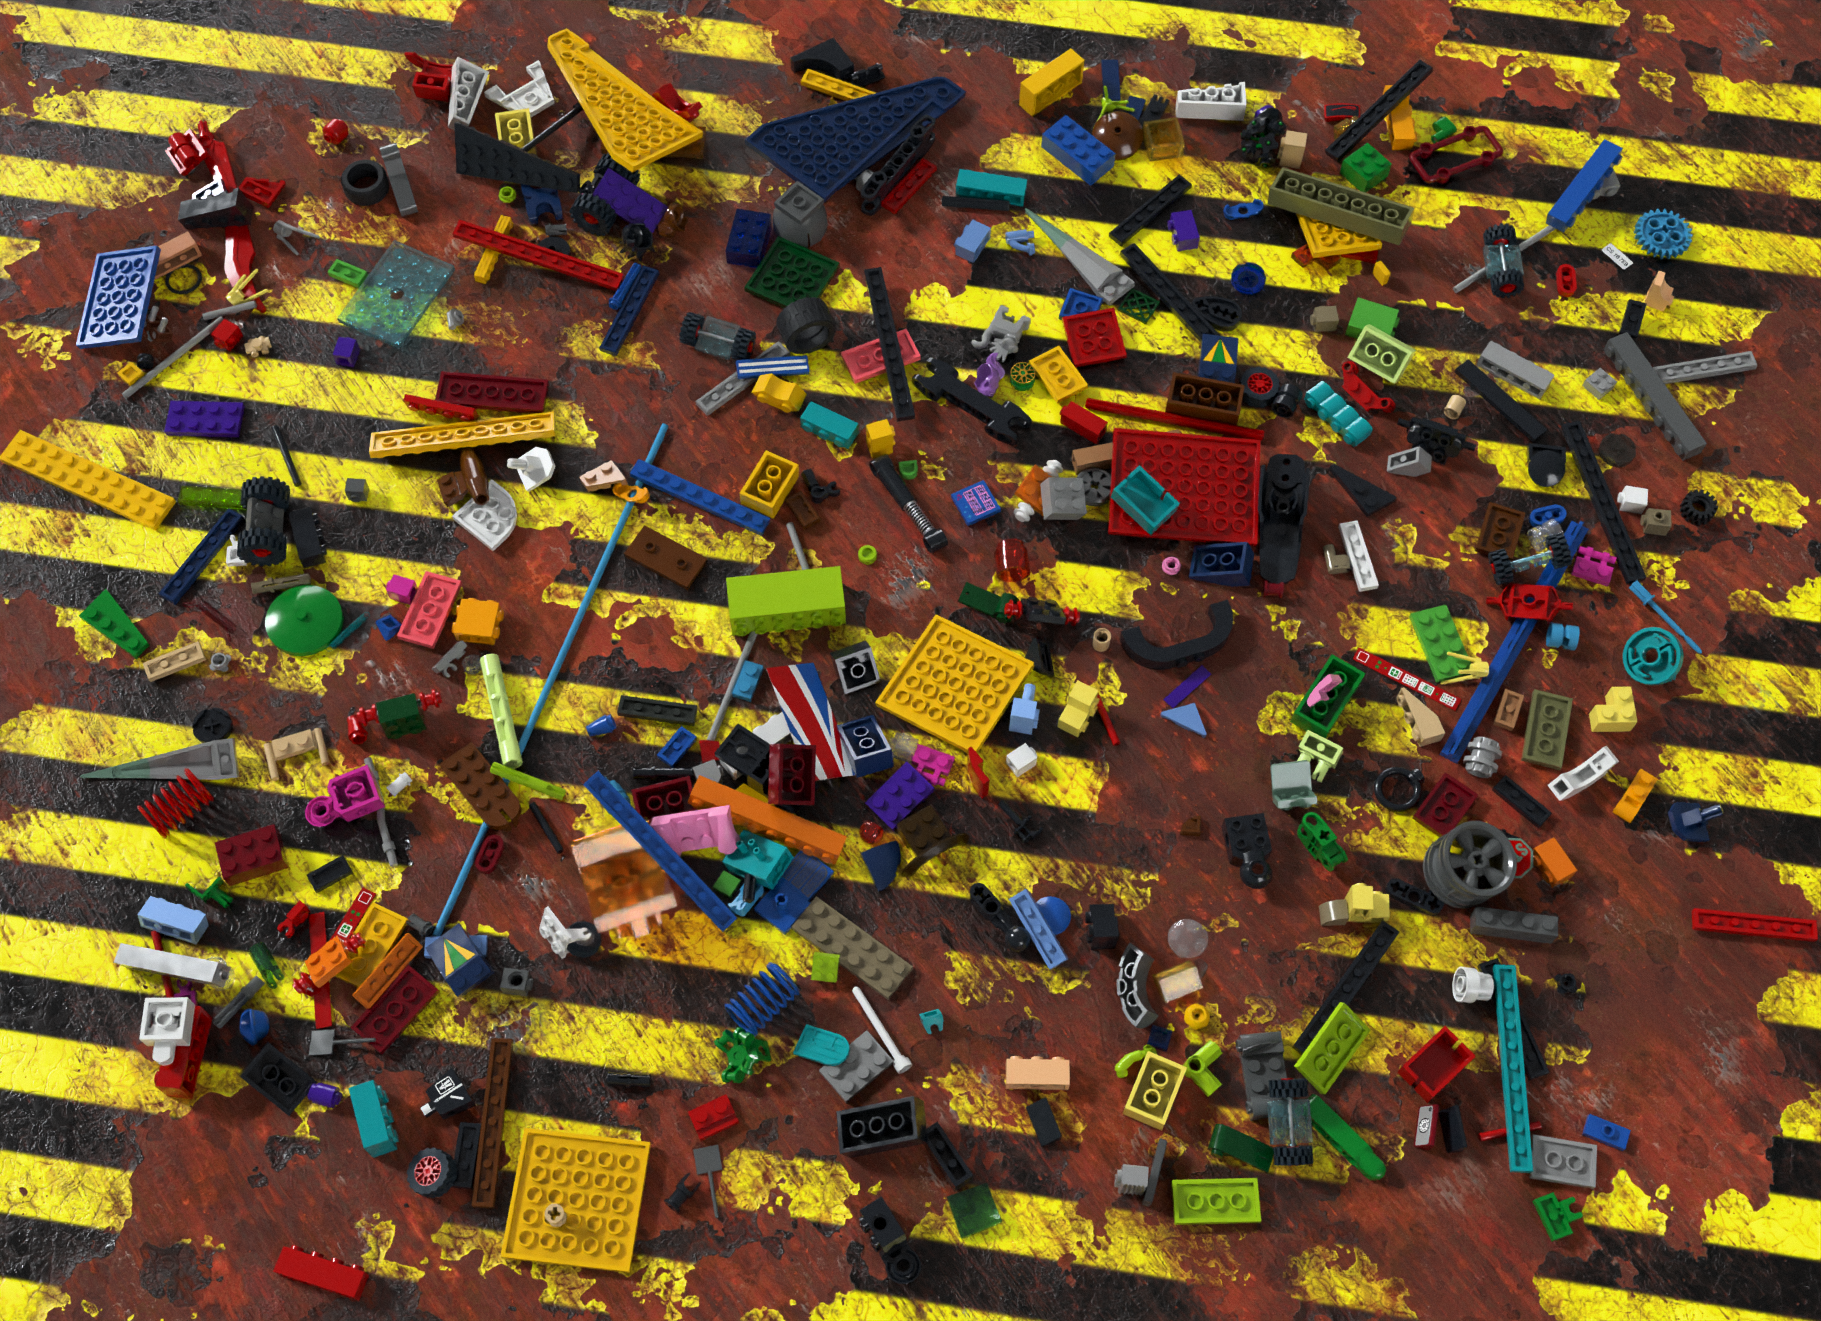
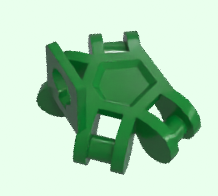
M737 1027L734 1032L725 1029L722 1032L723 1036L716 1038L714 1041L715 1045L727 1054L729 1065L721 1075L722 1081L725 1083L731 1081L733 1083H741L745 1073L753 1074L754 1070L752 1067L754 1063L757 1064L758 1061H771L768 1042L755 1039L753 1034L750 1032L746 1033L745 1029ZM728 1041L733 1044L731 1048L727 1044ZM760 1045L764 1048L765 1056L758 1049Z

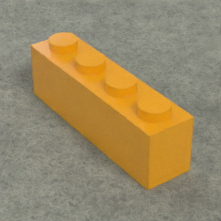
M1385 85L1383 94L1393 85ZM1410 95L1386 116L1392 150H1411L1414 142L1417 141V132H1414L1415 121L1411 117L1412 106L1409 105Z

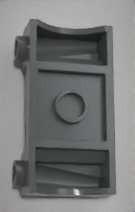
M1281 1031L1239 1035L1235 1043L1236 1050L1240 1053L1247 1097L1245 1106L1247 1114L1250 1115V1121L1269 1117L1288 1118L1287 1097L1270 1098L1268 1080L1287 1078ZM1291 1097L1292 1116H1293L1295 1112H1294V1106H1293V1101H1292V1097Z

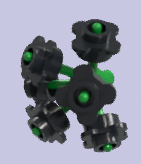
M1260 117L1252 120L1247 126V130L1244 129L1241 133V152L1243 157H1253L1257 148L1262 147L1264 153L1259 155L1256 165L1261 168L1272 167L1275 159L1268 152L1271 149L1278 148L1279 144L1275 141L1274 137L1275 135H1284L1287 128L1281 120H1271L1272 124L1269 127L1271 133L1268 136H1265L1263 133L1265 121H1261ZM1252 140L1258 141L1259 144L1256 145Z

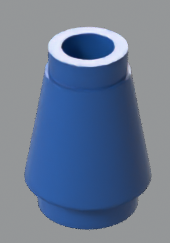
M605 714L587 725L586 729L591 737L611 733L617 727L612 715Z

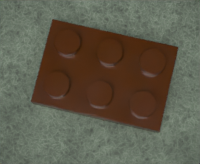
M1489 502L1475 551L1488 555L1489 552L1505 549L1510 562H1512L1526 513Z

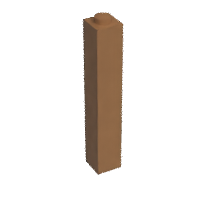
M1179 429L1167 431L1170 433H1180ZM1113 442L1073 450L1071 460L1076 475L1088 468H1100L1103 470L1111 468Z

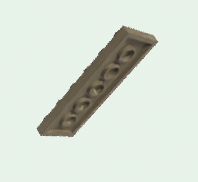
M817 896L791 927L794 932L823 953L840 955L839 965L887 1000L891 998L913 969L912 965Z

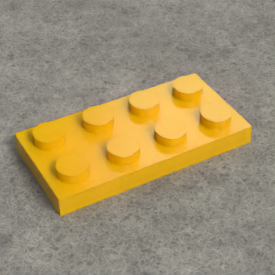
M372 902L354 931L356 934L360 932L366 939L364 943L366 947L360 946L357 948L358 954L349 952L352 963L336 974L335 977L359 988L393 949L407 925L406 921H409L408 918Z

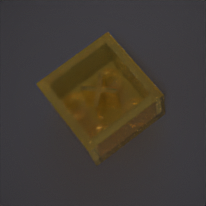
M1177 117L1144 122L1143 141L1149 162L1183 157L1185 142Z

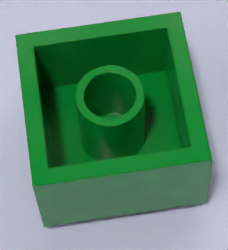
M1366 143L1343 160L1340 174L1359 191L1366 193L1388 177L1392 163L1369 143Z

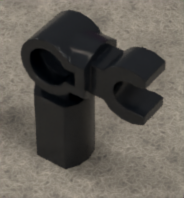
M811 468L801 473L808 491H811L810 499L813 503H821L828 496L837 497L840 495V489L832 490V488L836 487V481L830 482L826 487H821Z

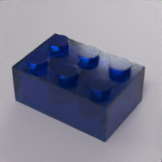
M736 209L725 250L728 264L754 268L759 266L764 258L772 228L771 214Z

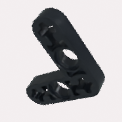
M1397 878L1391 879L1386 885L1385 891L1386 894H1389L1390 898L1426 915L1436 916L1444 906V902L1439 900L1430 889L1426 892ZM1394 885L1398 886V890L1396 892L1392 891V887ZM1405 889H1407V892L1405 893V895H1404V897H1403V896H1402L1403 891H1404ZM1416 893L1419 896V901L1412 902L1409 899V894ZM1434 898L1438 899L1435 904L1436 908L1431 910L1429 904L1433 902Z

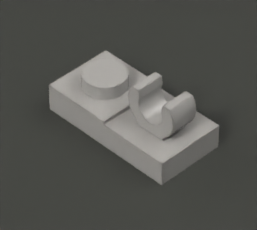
M462 640L457 642L432 670L435 673L442 671L443 676L449 678L450 674L447 673V668L450 667L454 671L457 670V666L450 662L455 658L457 660L465 654L464 649L468 645Z

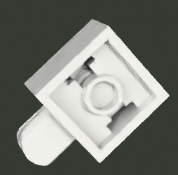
M188 997L145 998L139 1040L146 1046H154L152 1058L160 1065L166 1066L174 1061L176 1046H190L195 1004Z

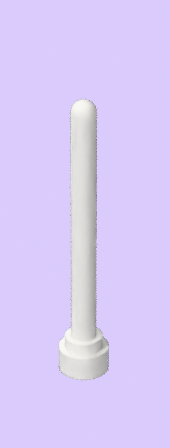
M854 987L852 990L853 994L893 1056L896 1071L898 1074L904 1073L912 1067L911 1061L908 1057L901 1055L861 989Z

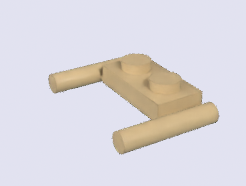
M321 728L295 733L272 740V743H265L263 745L272 781L279 779L276 761L317 748L322 765L330 764Z

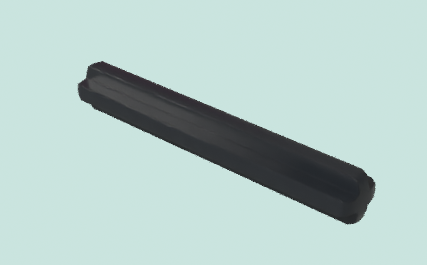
M942 196L941 203L942 206L1001 211H1009L1010 206L1008 200Z

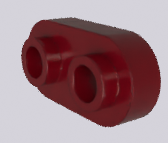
M490 835L484 840L475 860L476 868L480 873L489 874L495 870L505 848V844L500 836ZM493 845H498L496 849H491ZM484 863H490L488 867H483Z

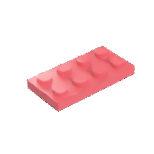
M907 329L896 332L904 366L921 360V356ZM879 338L841 352V357L855 384L886 373Z
M426 571L397 634L398 639L434 649L461 589L462 582Z

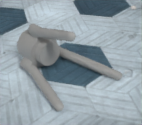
M278 220L273 227V231L277 233V238L296 255H299V253L284 238L289 237L292 234V230L317 239L320 238L319 235L296 228L281 220Z

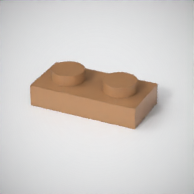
M1505 689L1493 725L1512 731L1515 727L1524 695Z

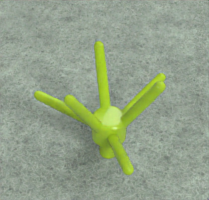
M1104 86L1105 97L1101 99L1102 111L1098 120L1106 112H1113L1115 108L1131 112L1135 111L1134 108L1118 105L1128 104V100L1112 101L1109 99L1107 86Z

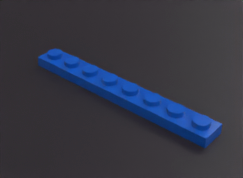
M640 459L637 460L630 472V477L760 536L763 535L770 523V518Z

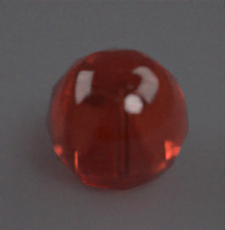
M868 820L860 826L859 835L864 843L873 845L883 839L884 829Z

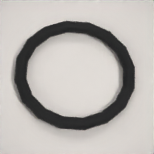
M185 264L177 268L188 267L197 272L198 280L188 290L179 291L170 286L169 278L175 270L167 273L165 284L173 293L188 294L199 287L202 281L200 270L191 264Z

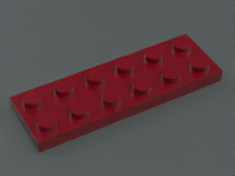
M441 371L435 400L475 409L544 413L549 381L547 379Z

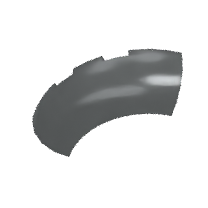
M1129 943L1119 963L1121 968L1119 979H1117V995L1120 996L1123 1006L1122 1010L1128 1020L1136 1028H1145L1152 1024L1159 1016L1152 1009L1146 992L1148 972L1155 959L1134 944Z

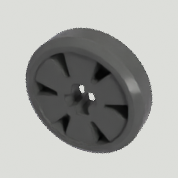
M1088 468L1078 474L1076 478H1083L1086 505L1096 507L1110 501L1111 475L1107 471L1100 468ZM1091 485L1098 486V489L1091 488Z

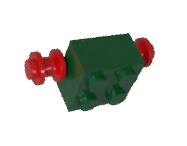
M432 689L431 694L427 695L419 692L420 699L417 698L415 693L384 700L372 704L371 709L368 710L360 707V712H357V719L359 724L363 723L364 727L368 726V721L374 720L376 723H380L388 739H398L410 733L418 734L422 730L427 729L423 710L427 711L428 706L432 705L439 708V703H443L440 691L436 692L435 689Z

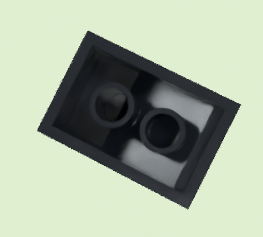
M268 1041L238 1074L288 1116L307 1096L311 1085L318 1083Z

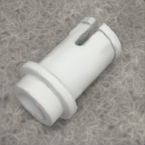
M405 772L403 774L400 773L399 777L386 788L395 797L407 785H411L412 779Z

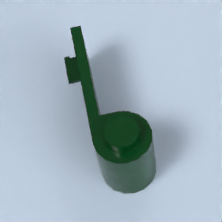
M966 582L958 602L994 617L1001 623L1011 622L1014 615L1008 619L1007 614L1004 613L1005 604L1010 600L1017 604L1019 599L1010 593H1003L1000 597Z
M1215 1124L1208 1146L1212 1156L1221 1159L1223 1156H1232L1263 1172H1269L1274 1156L1273 1147L1229 1126Z

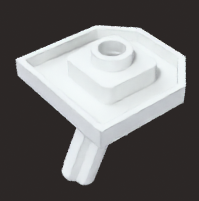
M539 447L533 448L518 459L509 458L507 460V467L518 470L523 485L528 492L549 480L555 469V463L550 452Z

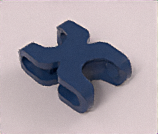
M521 184L530 225L538 224V217L544 212L552 213L556 220L564 219L556 189L544 187L534 189L530 185Z

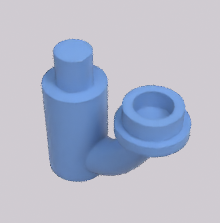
M1024 229L1005 232L1007 245L1009 244L1016 250L1027 252L1029 256L1035 254L1034 243H1027V246L1020 244L1021 242H1027L1029 238H1034V231L1027 232Z

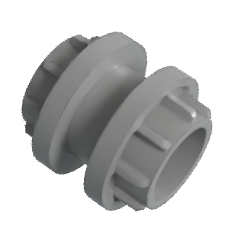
M1486 737L1474 738L1473 742H1469L1467 750L1471 752V756H1465L1463 763L1466 765V771L1471 775L1481 778L1492 777V774L1498 770V765L1494 763V760L1501 759L1502 757L1499 743Z

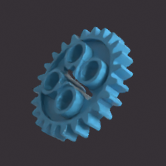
M1656 209L1655 213L1650 210L1649 213L1645 212L1642 217L1640 216L1637 221L1634 239L1638 240L1637 245H1643L1641 250L1647 249V254L1652 252L1654 258L1657 255H1660V259L1664 256L1670 259L1671 255L1676 258L1678 254L1682 255L1684 251H1687L1692 242L1693 234H1690L1692 229L1688 228L1689 223H1683L1685 218H1678L1679 213L1674 216L1672 210L1670 213H1667L1666 209L1663 212Z

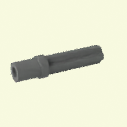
M255 976L213 1018V1024L218 1028H222L249 999L254 997V994L265 983L258 976Z

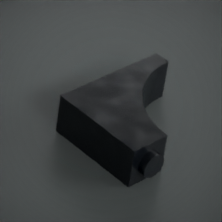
M834 37L790 57L791 70L794 73L807 69L820 70L831 74L836 79L844 81L849 79L850 75L854 72L853 62Z

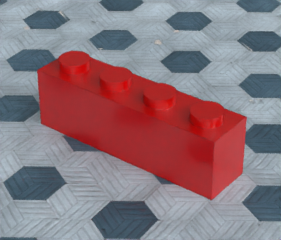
M292 1245L291 1248L283 1246L273 1270L274 1273L357 1301L360 1300L369 1277L364 1272L365 1268L352 1264L351 1267L343 1265L344 1261L333 1257L331 1261L323 1259L324 1255L312 1251L310 1255L303 1252L304 1248Z

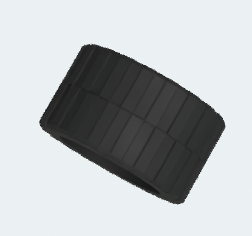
M807 297L792 302L780 312L776 320V325L787 349L794 354H806L819 350L832 340L837 330L826 303L816 297Z

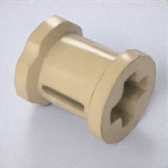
M551 1204L546 1208L544 1216L551 1226L560 1227L566 1222L567 1215L559 1204ZM556 1211H558L560 1217L556 1216L554 1220L551 1215H555Z

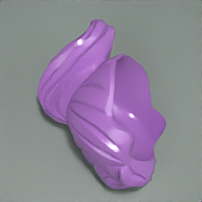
M998 353L990 354L986 359V363L977 369V378L974 382L978 392L990 398L996 393L999 387V380L1005 374V370L996 360Z

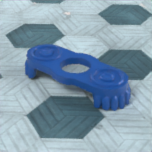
M1254 199L1252 203H1240L1232 207L1227 204L1224 207L1223 213L1225 218L1229 220L1245 219L1249 216L1260 214L1264 208V203L1259 199ZM1246 208L1248 213L1240 214L1238 209Z

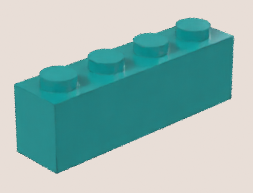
M959 169L956 196L1008 200L1010 205H1024L1027 179Z

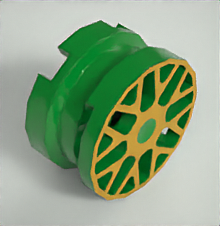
M1026 362L1016 363L1011 369V386L1013 385L1018 391L1031 389L1035 383L1036 371L1034 367Z

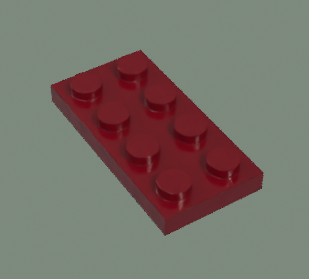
M408 965L376 1002L350 1028L361 1038H376L375 1042L367 1043L382 1055L440 991Z

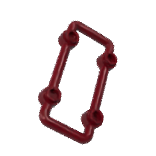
M1466 126L1462 133L1433 144L1422 143L1418 150L1410 153L1409 159L1425 182L1433 183L1437 181L1443 184L1449 180L1450 176L1480 164L1485 167L1491 165L1494 159L1502 156L1504 150L1488 127L1478 126L1475 128L1473 126ZM1479 133H1484L1496 150L1495 152L1484 151L1480 158L1451 169L1439 168L1437 173L1432 176L1427 174L1416 158L1418 156L1424 159L1431 156L1432 151L1463 139L1471 142Z

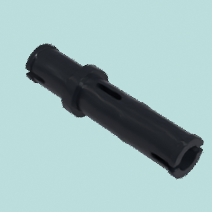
M651 766V768L634 767L633 780H674L690 776V779L693 780L692 767L656 768V766Z

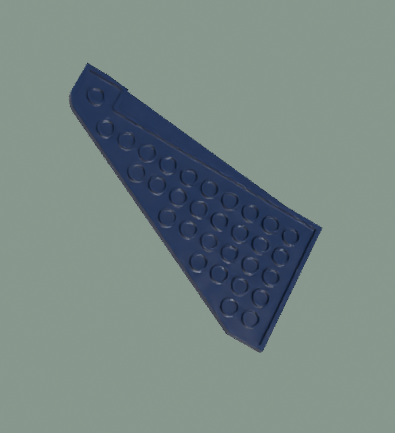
M933 77L764 123L745 139V145L795 182L799 181L819 195L825 202L839 189L903 144L909 137L912 126L922 116L929 115L936 120L962 100L966 95V91L948 78ZM924 121V122L922 123V125H923L924 127H926V126H928L931 122H930V121Z

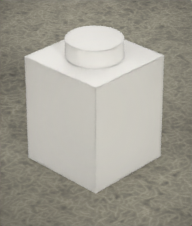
M1625 486L1617 497V503H1620L1619 511L1642 514L1648 502V489Z
M1026 743L1006 756V764L1016 777L1034 767L1037 762L1036 751L1032 747L1029 748Z

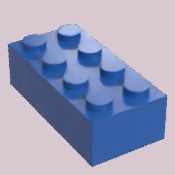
M1067 115L1042 134L1041 147L1090 186L1114 167L1116 153Z

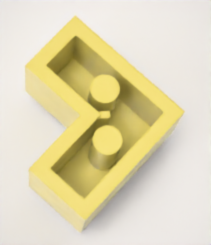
M1077 680L1069 694L1068 703L1058 720L1057 727L1076 737H1079L1081 732L1084 733L1089 725L1087 720L1090 716L1093 717L1098 708V690Z
M1611 687L1605 696L1606 705H1595L1589 714L1592 732L1631 731L1637 723L1631 687Z
M1357 883L1351 886L1345 897L1349 916L1347 922L1380 924L1382 920L1388 921L1390 918L1389 894L1373 891V886H1367L1364 883Z

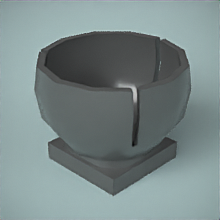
M796 181L774 202L775 209L772 220L776 236L808 248L807 234H809L810 247L820 242L828 228L827 212L823 205L824 199L799 181Z

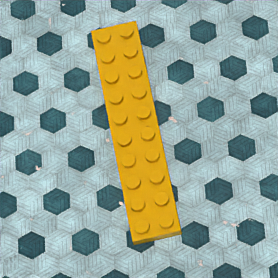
M552 411L371 433L369 454L370 458H384L385 456H402L410 453L420 454L426 451L437 452L443 449L454 450L468 446L494 445L502 442L512 443L519 440L529 441L536 438L547 439L555 436V414Z
M19 430L0 455V461L154 531L157 530L176 503L173 497L22 430Z

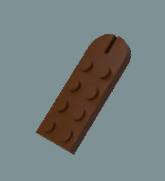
M472 742L439 764L444 773L489 828L502 831L512 830L508 821L501 814V811L517 827L521 815V804L518 798L500 776L490 772L491 765Z

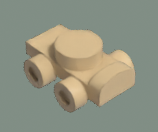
M265 336L249 339L248 343L244 344L246 353H251L252 357H257L259 355L258 351H262V354H268V348L272 347L269 337Z

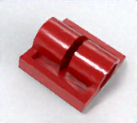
M191 129L187 130L184 134L180 132L172 134L168 139L170 147L165 150L179 173L184 177L209 155L200 139Z

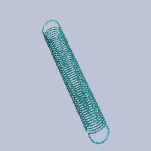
M363 614L360 615L352 625L348 626L329 645L332 648L339 646L338 644H341L339 642H343L341 640L351 635V631L353 633L367 618Z

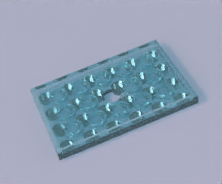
M394 240L338 316V322L400 349L451 277L455 267L452 264ZM399 290L404 292L403 297L398 300L390 297L392 292H398Z

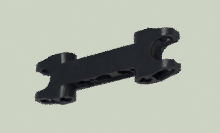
M929 115L922 116L910 129L909 137L880 171L873 173L861 189V198L865 199L861 205L862 213L868 216L875 215L882 208L881 202L891 192L915 161L926 155L935 142V133H932V130L935 128V118ZM924 121H930L932 123L929 127H924L922 125ZM869 203L875 206L872 210H867L865 207Z
M929 357L926 360V367L934 375L932 377H923L915 374L912 377V384L924 396L935 402L941 397L984 422L986 424L984 427L986 433L998 441L1015 446L1018 436L1009 427L1019 425L1023 428H1029L1031 426L1032 419L1019 406L1010 401H1005L1003 405H1000L957 379L959 376L958 371L946 362Z

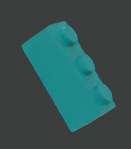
M812 401L800 417L801 427L806 432H812L821 439L834 442L838 447L849 449L859 434V423Z

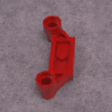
M1346 361L1342 364L1344 384L1341 387L1367 412L1370 409L1382 410L1385 413H1391L1395 410L1396 403L1394 400L1378 397L1357 376L1359 367L1356 363Z

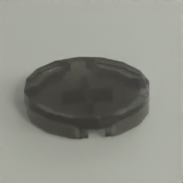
M1611 433L1602 439L1598 452L1602 460L1608 465L1625 467L1635 458L1636 446L1631 438L1626 435Z

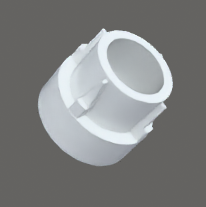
M1459 967L1456 970L1452 983L1453 996L1456 1001L1473 1003L1476 1000L1488 1001L1491 999L1494 982L1490 974H1484L1483 972H1478L1475 968Z

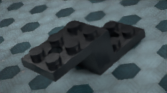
M737 724L714 753L715 757L746 776L748 786L768 798L770 744L740 724ZM745 746L748 748V751L740 754L737 752V749ZM815 782L816 792V790L819 788V784ZM776 804L794 815H798L805 806Z

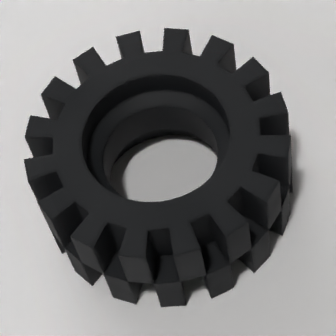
M1698 489L1693 492L1690 491L1680 504V512H1683L1681 514L1682 517L1686 516L1685 520L1687 522L1691 520L1690 524L1694 525L1697 522V525H1701V523L1705 525L1711 521L1717 512L1718 506L1716 504L1718 502L1717 500L1713 501L1715 497L1713 495L1710 497V492L1707 491L1705 494L1704 490L1701 489L1698 492ZM1692 504H1701L1705 508V512L1696 510Z

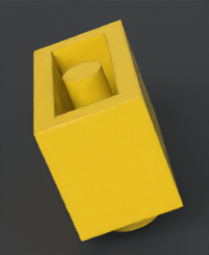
M887 419L866 425V444L872 459L885 453H893V445H895L893 436H895L893 425H889Z

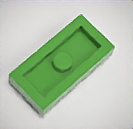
M338 259L335 260L328 270L330 277L360 288L368 277L367 271Z

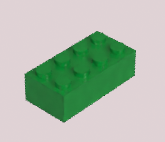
M1331 654L1296 708L1290 722L1306 732L1310 730L1326 739L1362 683L1366 673ZM1329 674L1339 675L1343 682L1327 692L1330 699L1327 701L1320 700L1314 706L1309 707L1307 700L1319 682Z

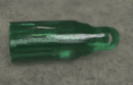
M264 942L257 943L248 950V954L267 985L275 989L277 983L274 980L273 974L278 980H283L284 975Z

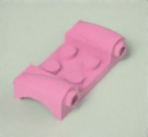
M730 805L653 817L650 825L679 856L684 851L718 847L719 852L726 855L732 854L737 849L736 842L740 840V836L736 833L733 826Z

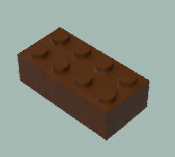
M1173 372L1165 412L1237 425L1245 385Z

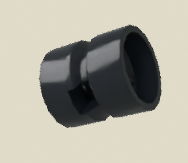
M1283 384L1271 406L1272 411L1280 417L1291 418L1303 396L1302 391L1295 385Z

